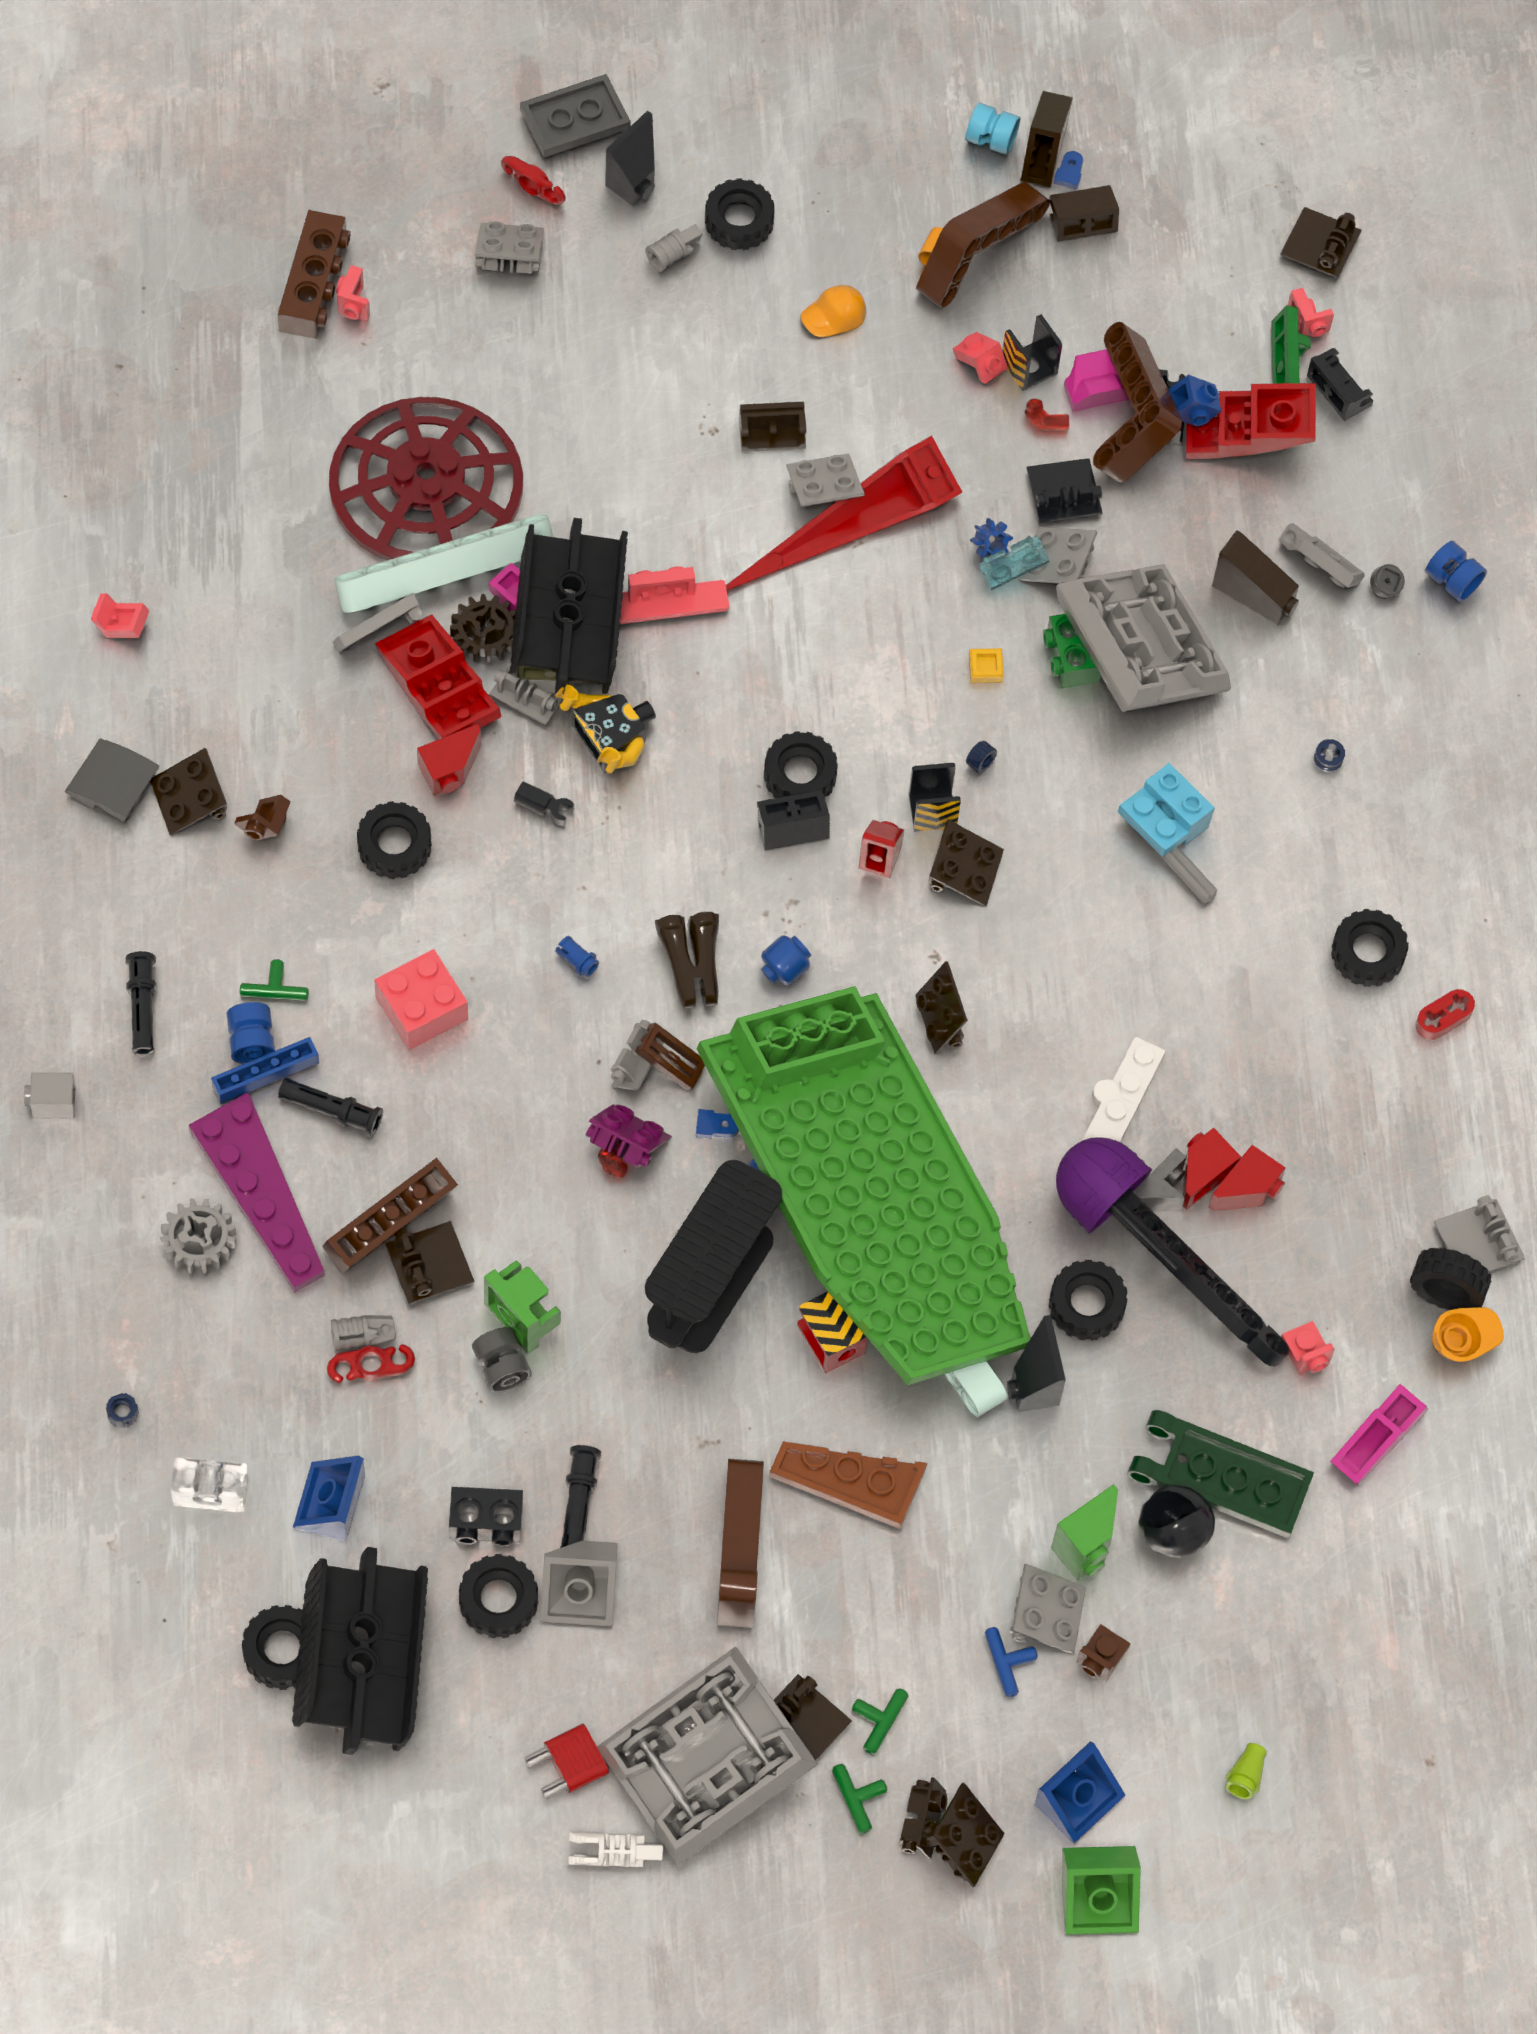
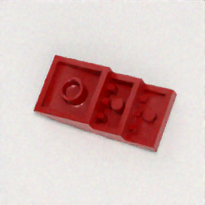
M1316 383L1251 384V391H1219L1221 412L1201 427L1187 423L1186 459H1212L1254 455L1315 442Z
M432 614L375 643L376 649L392 675L438 739L477 724L482 728L502 717L500 708L484 690L482 680L465 661L462 649Z

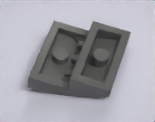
M100 738L66 788L65 793L92 809L98 806L124 822L157 773L160 765L126 747Z

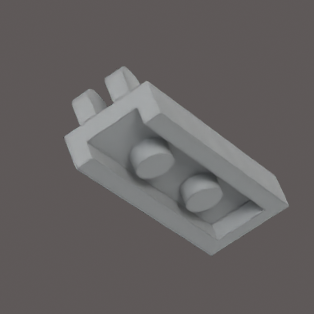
M411 593L338 636L333 641L334 646L340 653L403 615L408 623L414 624L423 616L418 600Z

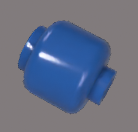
M782 935L762 952L761 959L765 965L761 968V971L771 983L775 984L777 981H780L782 984L789 986L809 970V958L812 955L796 936L790 938Z

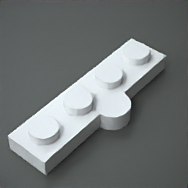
M1134 1037L1114 1079H1102L1094 1086L1092 1098L1095 1105L1099 1108L1083 1140L1103 1137L1119 1142L1122 1141L1165 1056L1166 1050L1138 1037Z

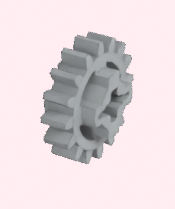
M194 1198L190 1199V1207L185 1208L181 1203L177 1204L178 1213L168 1212L166 1216L169 1224H161V1232L164 1236L160 1237L161 1246L166 1248L164 1250L167 1260L175 1257L174 1264L177 1269L186 1264L188 1273L191 1274L195 1267H200L203 1274L207 1273V1265L210 1264L219 1269V1258L229 1260L231 1257L228 1248L236 1247V1240L233 1237L237 1235L236 1227L231 1224V1214L225 1213L222 1215L221 1204H217L213 1209L210 1208L209 1199H205L202 1206L197 1205ZM182 1225L183 1231L177 1234L178 1238L175 1239L177 1230ZM192 1230L195 1232V1234H198L200 1237H204L205 1243L202 1240V1238H199L197 1235H192ZM222 1233L220 1242L215 1247L213 1245L214 1241L219 1238V1234Z

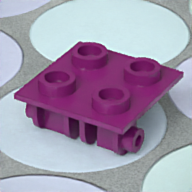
M614 1104L590 1118L589 1122L592 1124L586 1132V1136L590 1138L592 1144L604 1150L608 1148V1152L611 1154L617 1148L620 1140H623L617 1152V1157L622 1158L625 1154L623 1160L637 1168L640 1166L647 1168L652 1159V1156L649 1154L672 1138L671 1135L663 1132L664 1128L661 1125L652 1121H643L634 1116V1112L628 1107Z

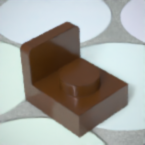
M1100 1624L1087 1645L1083 1646L1079 1651L1076 1662L1080 1664L1081 1670L1088 1676L1095 1679L1100 1677L1107 1682L1130 1648L1131 1643Z

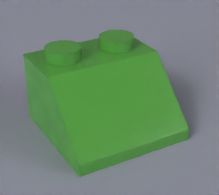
M1114 1484L1057 1523L1051 1549L1076 1580H1079L1086 1574L1088 1577H1092L1106 1565L1104 1561L1109 1554L1108 1549L1113 1534L1118 1489Z
M1135 1846L1062 1848V1894L1065 1934L1139 1933L1141 1866Z

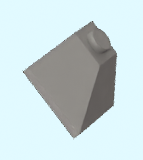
M580 1541L544 1554L540 1622L612 1627L618 1543Z

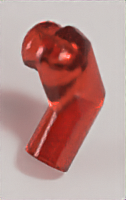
M1030 399L1026 403L1027 409L1024 411L1026 419L1039 430H1069L1068 414L1049 415L1043 409V402L1039 399Z
M620 1140L612 1154L608 1152V1148L606 1150L600 1148L598 1153V1160L603 1171L609 1176L612 1175L615 1179L623 1178L628 1172V1165L622 1162V1158L617 1157V1152L623 1140Z

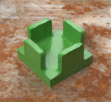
M516 1260L499 1273L494 1269L484 1276V1304L504 1327L514 1329L522 1349L527 1354L531 1353L539 1347V1340L561 1323V1311L557 1306L548 1312L543 1308L539 1301L548 1295V1288L530 1267L522 1269L521 1264Z

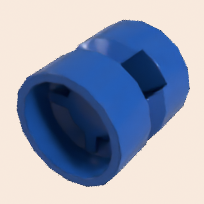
M1449 541L1430 559L1425 573L1438 584L1445 583V590L1458 602H1462L1479 587L1486 577L1487 570L1474 558L1466 559L1467 552L1455 541Z
M246 1002L229 1008L226 1014L228 1031L232 1035L229 1040L233 1061L245 1064L275 1051L274 1037L270 1034L272 1021L268 1005L260 1002Z

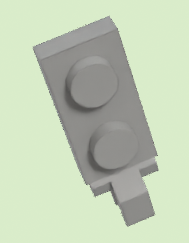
M1294 523L1289 524L1279 538V541L1289 551H1300L1305 555L1304 560L1308 564L1328 572L1330 580L1340 587L1349 588L1359 585L1365 576L1363 571L1316 536L1311 537Z

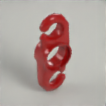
M514 156L502 158L501 166L508 175L513 174L514 170V178L518 180L519 185L528 194L537 196L553 205H561L565 202L566 196L559 186L554 187L552 190V182L549 181L547 175L539 167L528 164Z
M404 1344L400 1345L398 1349L406 1356V1361L404 1364L398 1365L392 1362V1356L396 1352L395 1347L390 1346L386 1349H380L376 1346H366L359 1350L336 1354L328 1362L327 1373L331 1380L341 1383L343 1377L336 1372V1366L339 1363H347L350 1366V1371L346 1375L348 1381L361 1378L365 1381L374 1382L381 1378L405 1374L413 1367L415 1355L410 1347ZM368 1356H375L381 1361V1366L375 1371H366L361 1366L362 1360Z

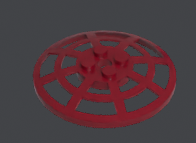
M415 397L385 404L366 414L342 437L332 458L329 470V492L334 512L347 534L363 549L387 561L413 553L412 551L389 546L397 529L417 534L437 533L440 544L453 541L451 529L468 522L481 509L497 520L490 529L513 522L519 511L523 496V470L514 443L504 429L491 417L459 401L440 397ZM436 406L457 410L462 413L455 421L437 416L415 417L411 407ZM399 411L402 420L383 428L371 440L355 436L357 432L375 419L387 413ZM474 418L483 422L500 437L508 452L489 453L482 440L467 426ZM418 425H438L448 429L440 439L422 438ZM405 428L409 441L403 443L397 449L380 444L389 435ZM461 434L474 445L479 454L461 457L452 444ZM346 447L363 451L358 465V484L340 491L338 483L339 466L343 452ZM376 455L388 460L387 474L368 480V466L371 456ZM512 465L513 489L505 509L489 499L494 483L493 466ZM484 467V480L480 492L464 484L465 469ZM423 469H429L435 473L433 477L428 479H422L417 474ZM389 487L392 495L398 500L392 512L387 511L377 501L372 492ZM361 496L363 497L370 510L385 522L377 539L367 534L356 524L344 503ZM458 496L471 502V505L464 511L447 519L444 507L452 503ZM409 508L420 511H431L434 522H414L403 518Z

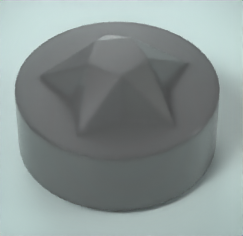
M1385 564L1373 571L1370 584L1376 595L1382 598H1390L1402 591L1405 578L1397 566Z

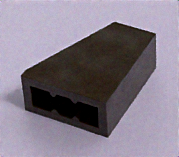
M1042 91L1030 127L1020 181L1051 188L1068 125L1073 97Z
M1236 530L1219 553L1212 587L1278 625L1285 615L1290 617L1297 608L1299 600L1296 599L1299 585L1243 533Z

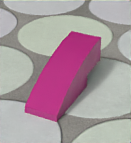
M1399 1384L1383 1404L1371 1413L1330 1462L1358 1485L1428 1411L1427 1406L1404 1386Z

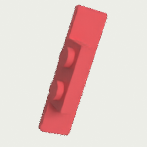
M680 566L663 571L651 572L643 570L628 575V591L622 592V608L619 622L620 624L728 611L729 600L725 581L717 580L695 583L694 568H683Z

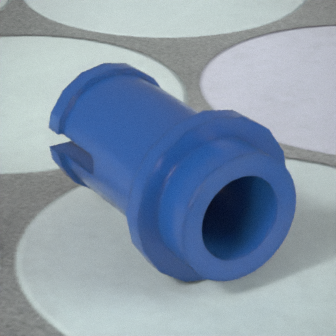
M566 936L559 942L558 945L562 949L556 947V954L563 957L576 968V974L589 977L595 972L599 961L596 959L597 956L594 952L588 953L570 936Z

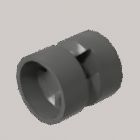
M511 1327L497 1328L489 1331L472 1343V1349L478 1364L485 1367L482 1370V1374L489 1391L493 1393L505 1392L522 1385L531 1377V1370L525 1355L518 1353L521 1350V1346L514 1329Z

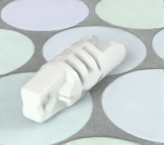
M570 1832L569 1841L574 1843H598V1855L580 1853L569 1855L568 1865L643 1868L644 1860H663V1844L645 1842L644 1834Z

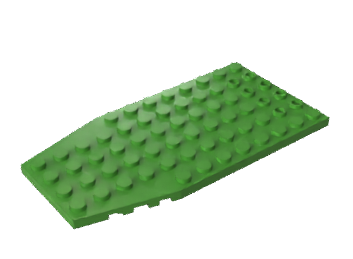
M856 986L739 1017L736 1019L730 1033L699 1042L696 1049L759 1170L776 1180L782 1188V1198L778 1206L815 1277L907 1385L1026 1348L1031 1338L1022 1304L1020 1301H1017L1014 1289L1016 1282L1014 1274L1009 1271L1006 1259L1008 1252L1005 1242L1001 1241L999 1233L1001 1225L998 1215L877 993L861 997Z

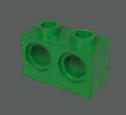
M1066 614L1049 616L1048 627L1043 630V640L1046 649H1051L1053 658L1050 659L1053 677L1059 678L1061 689L1099 683L1101 675ZM1062 634H1070L1073 637L1067 638L1062 636ZM1070 662H1077L1081 665L1073 666L1070 664Z

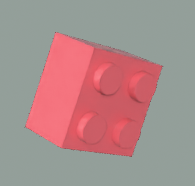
M434 949L374 979L375 997L408 1050L468 1020V1002Z

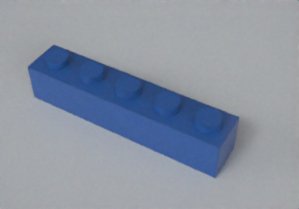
M308 1037L211 1077L212 1087L220 1104H223L247 1092H252L319 1064V1054L311 1038Z

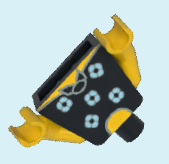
M566 684L564 694H562L564 688L561 687L555 694L556 698L564 699L560 704V708L563 711H568L570 707L574 708L572 710V727L603 773L608 772L611 774L615 768L634 766L645 747L646 728L644 724L656 718L651 704L645 701L632 708L622 694L611 696L578 693L573 686Z

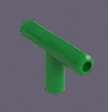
M274 959L270 962L268 985L242 983L240 985V996L306 1001L308 1000L309 989L307 987L282 986L284 962Z
M901 1688L896 1689L884 1711L861 1699H856L852 1706V1711L876 1724L863 1746L867 1753L873 1755L878 1751L909 1697L905 1690Z
M844 1764L834 1766L832 1773L858 1832L865 1834L871 1831L872 1825L862 1802L887 1793V1786L884 1780L880 1779L855 1789Z

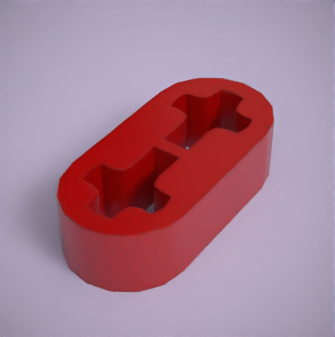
M1456 989L1424 1007L1419 1012L1415 1023L1418 1034L1427 1040H1435L1468 1021L1475 1007L1473 996L1465 990ZM1454 1002L1458 1005L1462 1003L1465 1005L1463 1011L1457 1008L1449 1012ZM1441 1017L1438 1021L1437 1027H1435L1432 1024L1429 1026L1425 1025L1427 1018L1430 1021H1434L1435 1019Z

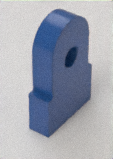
M1069 151L1063 156L1061 166L1057 168L1053 184L1078 190L1082 175L1080 172L1083 165V157L1080 153Z
M698 1109L697 1138H732L738 1134L739 1129L731 1114L714 1113V1110Z

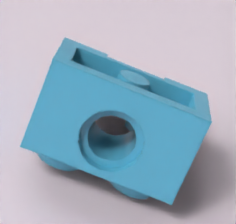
M1168 763L1148 778L1141 790L1120 804L1118 813L1164 857L1181 843L1184 846L1208 829L1215 807Z

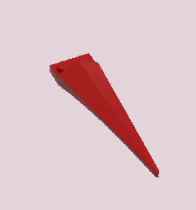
M930 436L896 455L861 482L864 496L838 500L726 584V590L930 511L963 493L933 437Z

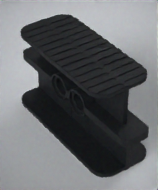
M574 517L569 539L536 535L534 534V524H529L521 555L510 671L511 673H516L518 665L557 670L555 693L563 687L562 694H564L567 679L603 684L602 693L607 694L611 686L617 661L628 532L622 531L619 540L581 534L582 518ZM564 589H571V590H573L575 593H569V592L565 591ZM563 617L569 618V619H571L573 622H567V621L563 620L562 618H563Z
M738 1160L726 1161L717 1169L646 1280L645 1294L649 1301L653 1303L647 1316L648 1333L652 1339L668 1348L680 1347L690 1353L703 1352L710 1346L773 1246V1234L765 1225L782 1198V1188L776 1180Z
M367 1547L363 1551L359 1570L328 1566L327 1559L320 1558L311 1569L305 1584L292 1722L294 1727H300L306 1722L344 1728L342 1752L347 1755H353L358 1750L360 1740L392 1744L394 1751H400L410 1740L415 1728L428 1568L421 1565L416 1571L376 1565L377 1548ZM355 1627L365 1629L369 1638H360L355 1632ZM351 1662L361 1663L365 1668V1674L357 1673L353 1669Z

